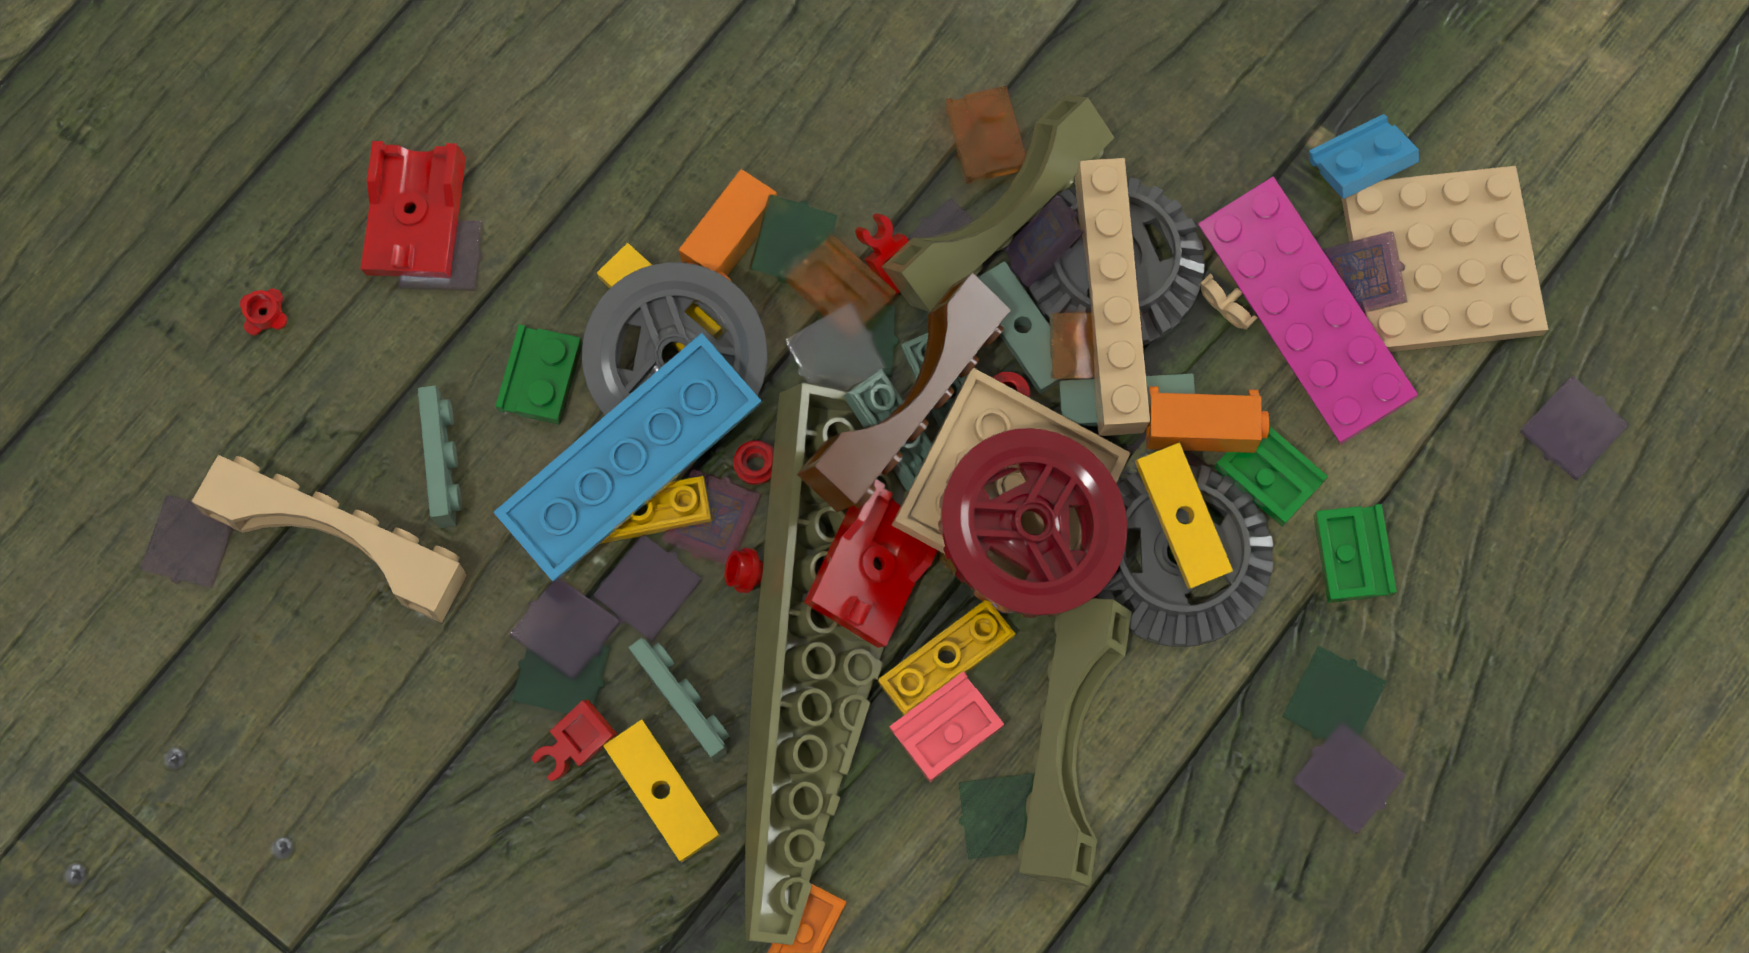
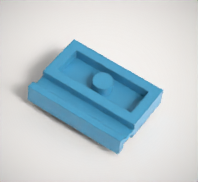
M1382 114L1309 150L1311 165L1317 166L1322 177L1345 199L1418 163L1419 149L1396 125L1391 126L1388 123V117Z

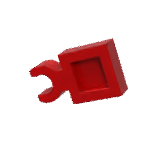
M875 213L872 217L878 225L877 233L871 237L870 232L866 228L858 227L855 229V234L862 244L871 246L874 252L865 258V261L885 293L895 296L900 291L882 266L909 240L906 235L896 233L892 237L893 225L890 219L885 215Z
M582 700L549 731L558 742L554 745L539 748L535 751L531 760L534 763H539L548 755H551L556 761V768L547 776V779L549 781L558 780L568 773L571 759L578 766L585 765L617 733L589 700Z

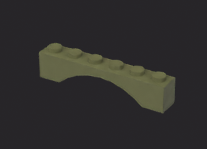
M1064 95L1035 123L1031 145L1023 165L1009 189L993 207L975 221L955 231L931 237H913L882 266L910 306L930 312L954 283L971 273L977 275L981 271L984 261L995 251H999L1009 245L1013 240V234L1026 222L1037 218L1043 212L1044 205L1055 194L1065 191L1072 185L1073 177L1076 175L1080 161L1098 160L1103 155L1104 148L1114 139V136L1089 98Z
M1091 599L1074 610L1056 616L1055 619L1057 638L1054 656L1049 660L1047 671L1050 682L1047 700L1043 703L1040 712L1042 732L1040 744L1033 756L1035 776L1032 792L1026 800L1028 820L1025 838L1021 841L1018 850L1019 873L1039 881L1089 887L1091 885L1097 838L1086 819L1079 797L1076 774L1077 747L1083 721L1095 693L1108 674L1126 654L1132 612L1112 599Z

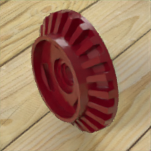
M1023 428L1004 431L981 441L960 460L946 481L947 484L939 503L941 516L938 522L939 534H942L945 544L943 551L947 560L951 559L957 570L955 574L962 583L966 582L975 591L974 595L981 601L987 600L996 605L997 610L1005 613L1022 614V617L1027 618L1058 616L1064 612L1074 610L1091 600L1109 583L1116 573L1125 551L1127 539V517L1123 498L1115 480L1104 464L1091 451L1073 439L1043 429ZM1010 473H1021L1026 482L990 500L984 489L988 484ZM1069 507L1075 508L1080 521V550H1070ZM1024 512H1035L1042 518L1044 529L1041 534L1031 535L1022 528L1021 516ZM988 550H992L1027 572L1026 578L1021 580L999 569L986 555Z

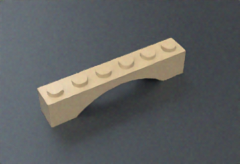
M1125 158L1080 161L1075 175L1078 219L1085 250L1091 301L1094 346V393L1098 435L1144 433L1150 423Z
M220 455L217 456L191 501L204 516L242 533L268 527L293 526L316 529L337 536L359 548L380 567L393 594L401 605L438 622H443L467 576L461 564L458 563L459 556L440 546H435L432 551L418 545L419 539L403 529L395 528L393 532H389L378 527L379 521L363 511L355 510L353 514H349L338 509L340 504L323 493L315 492L313 497L298 491L300 486L285 476L275 474L274 478L271 479L259 473L260 468L245 458L236 456L234 461H231Z

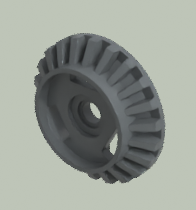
M1130 177L1127 181L1142 342L1143 345H1146L1171 332L1189 313L1199 293L1200 283L1204 275V249L1202 240L1198 239L1195 223L1192 218H1187L1182 211L1183 206L1176 199L1171 201L1163 195L1162 189L1155 185L1153 188L1140 184L1139 179ZM1076 187L1070 190L1067 188L1065 191L1058 193L1057 198L1050 204L1046 203L1043 212L1033 222L1032 229L1030 230L1034 235L1033 237L1037 238V241H1041L1043 236L1044 238H1050L1054 233L1045 230L1048 226L1047 221L1043 224L1042 230L1040 226L1042 222L1039 224V232L1038 224L1037 226L1035 224L1052 208L1065 232H1061L1064 230L1052 210L1049 211L1045 217L1046 219L1049 218L1048 222L1059 238L1054 243L1052 239H1043L1044 246H1049V242L1052 245L1049 248L1043 247L1042 251L1044 253L1041 256L1037 252L1039 250L1038 244L1031 250L1034 257L1031 261V254L1025 260L1028 266L1029 264L1031 266L1028 268L1024 262V276L1030 297L1045 320L1061 334L1073 341L1094 347L1090 298L1086 297L1087 291H1090L1083 239L1081 236L1072 248L1061 241L1066 231L1079 220ZM1152 224L1161 233L1167 243L1171 258L1159 261L1144 226ZM1031 237L1027 241L1028 246L1033 240H1035L1034 238ZM1025 245L1024 257L1029 253L1027 245Z
M682 262L654 264L634 271L619 280L604 294L594 308L588 320L583 338L582 364L584 376L589 391L600 410L607 415L664 366L662 353L667 345L681 343L686 347L701 333L704 334L758 396L766 374L767 343L762 322L747 296L734 283L721 274L702 266ZM693 302L700 305L728 329L719 341L685 313ZM628 325L641 327L633 371L619 368L625 331Z
M1203 465L1199 467L1190 466V469L1204 502L1225 518L1221 526L1214 522L1213 524L1233 571L1223 575L1229 587L1198 605L1191 606L1185 595L1203 584L1187 589L1178 565L1169 560L1167 556L1169 543L1140 473L1134 472L1118 485L1126 510L1127 530H1140L1141 573H1129L1126 566L1125 546V551L1116 573L1096 597L1097 599L1115 600L1130 610L1132 614L1129 632L1158 645L1170 647L1199 646L1223 638L1233 632L1255 611L1266 593L1274 563L1272 562L1273 542L1272 536H1269L1266 526L1267 520L1263 512L1260 513L1253 503L1254 498L1247 492H1241L1234 485V480L1229 476H1221L1211 471L1210 467ZM1180 508L1176 512L1177 520L1181 524H1187L1189 520L1188 513Z

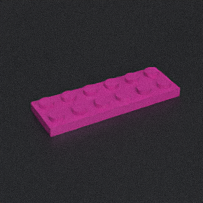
M1274 176L1198 223L1202 233L1241 290L1243 296L1340 445L1418 398L1417 392Z

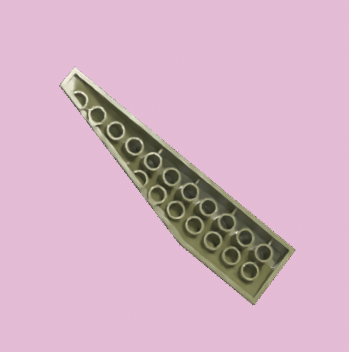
M800 383L779 393L754 655L746 803L745 941L793 945L812 887L809 880L815 862L821 859L825 842L822 840L829 818L835 815L840 799L837 793L842 777L848 774L870 705L867 699L873 680H878L883 662L880 661L884 649V647L877 648L804 603L848 508L836 512L797 474L824 441L842 432L865 429L843 396L847 392L806 383ZM893 470L885 475L880 473L876 479L885 484L884 488L893 493L892 498L901 506L908 492ZM875 557L873 560V565L877 570H880L882 564H880L879 559Z

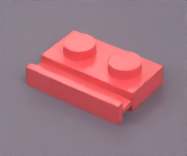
M963 671L889 726V729L927 780L932 782L1004 727V723Z

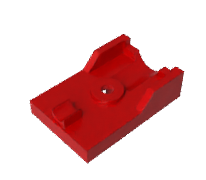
M372 141L367 175L370 206L360 268L365 275L450 278L466 156L457 143H446V146H435L431 151L419 152L405 149L400 145H385L383 141ZM416 205V210L412 214L406 213V208Z
M876 479L872 483L876 490L870 499L859 508H856L854 505L848 508L804 603L873 646L881 648L887 646L915 582L930 567L938 550L892 526L901 506L892 498L893 493L884 488L885 484ZM875 557H877L880 561V564H882L880 570H877L873 565V560Z

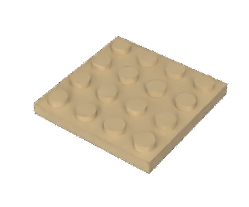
M1516 166L1381 180L1345 199L1342 198L1351 252L1382 244L1391 293L1360 301V307L1390 352L1542 336L1548 331ZM1379 246L1372 248L1373 256L1382 255L1381 247L1379 250ZM1371 249L1363 250L1362 256L1361 251L1352 253L1359 259H1362V256L1363 259H1366V256L1367 258L1372 257ZM1352 255L1356 264L1353 262V267L1358 270V259ZM1380 256L1374 258L1375 266L1379 270L1377 275L1378 284L1387 282L1385 267L1381 265L1384 262L1379 261L1383 260V257ZM1372 259L1365 260V269L1374 267ZM1364 263L1360 265V269L1362 270L1364 267ZM1371 268L1372 277H1373V276H1375V275H1374V270H1373V268ZM1363 271L1356 273L1357 279L1362 280L1364 278ZM1376 277L1367 279L1370 286L1377 285ZM1364 279V280L1362 281V283H1363L1364 285H1368V283H1367L1366 280ZM1361 282L1357 286L1358 291L1360 290ZM1388 283L1380 285L1389 291ZM1361 286V291H1360L1359 298H1361V296L1363 295V292H1364V289H1363L1362 286ZM1378 286L1369 288V291L1368 289L1365 290L1366 298L1369 297V292L1370 297L1379 295ZM1379 286L1380 294L1388 293Z
M973 368L967 374L892 526L944 553L943 548L945 544L942 534H939L938 522L941 516L939 503L947 484L946 481L960 460L981 441L1004 431L1034 428L1056 432L1069 437L1091 451L1108 469L1116 483L1130 452ZM1010 473L988 484L984 489L990 500L1026 481L1021 473ZM1069 507L1070 550H1080V521L1075 508ZM1028 511L1022 514L1021 525L1027 533L1039 535L1043 532L1044 523L1037 513ZM988 550L986 555L999 569L1021 580L1026 578L1027 572L992 550Z

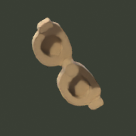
M1211 273L1200 283L1201 292L1205 299L1234 326L1247 330L1258 319L1255 315L1251 317L1247 310L1235 303L1242 295L1240 289L1236 288L1226 297L1223 289L1213 280Z

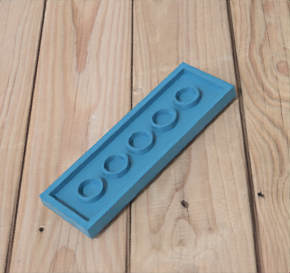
M701 333L493 513L553 582H556L760 406L762 401L704 334Z

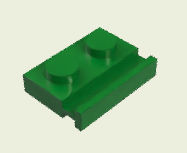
M519 324L495 405L498 412L505 413L506 411L515 413L517 416L560 425L583 344L581 338L539 328L537 330L526 328L525 325Z
M1270 426L1267 439L1262 438L1255 453L1226 452L1214 467L1223 476L1227 475L1234 480V485L1241 492L1250 494L1254 498L1253 502L1282 527L1328 478L1323 471Z
M1376 504L1372 507L1357 506L1316 511L1313 517L1327 603L1372 599L1378 596H1394L1397 590L1382 504Z

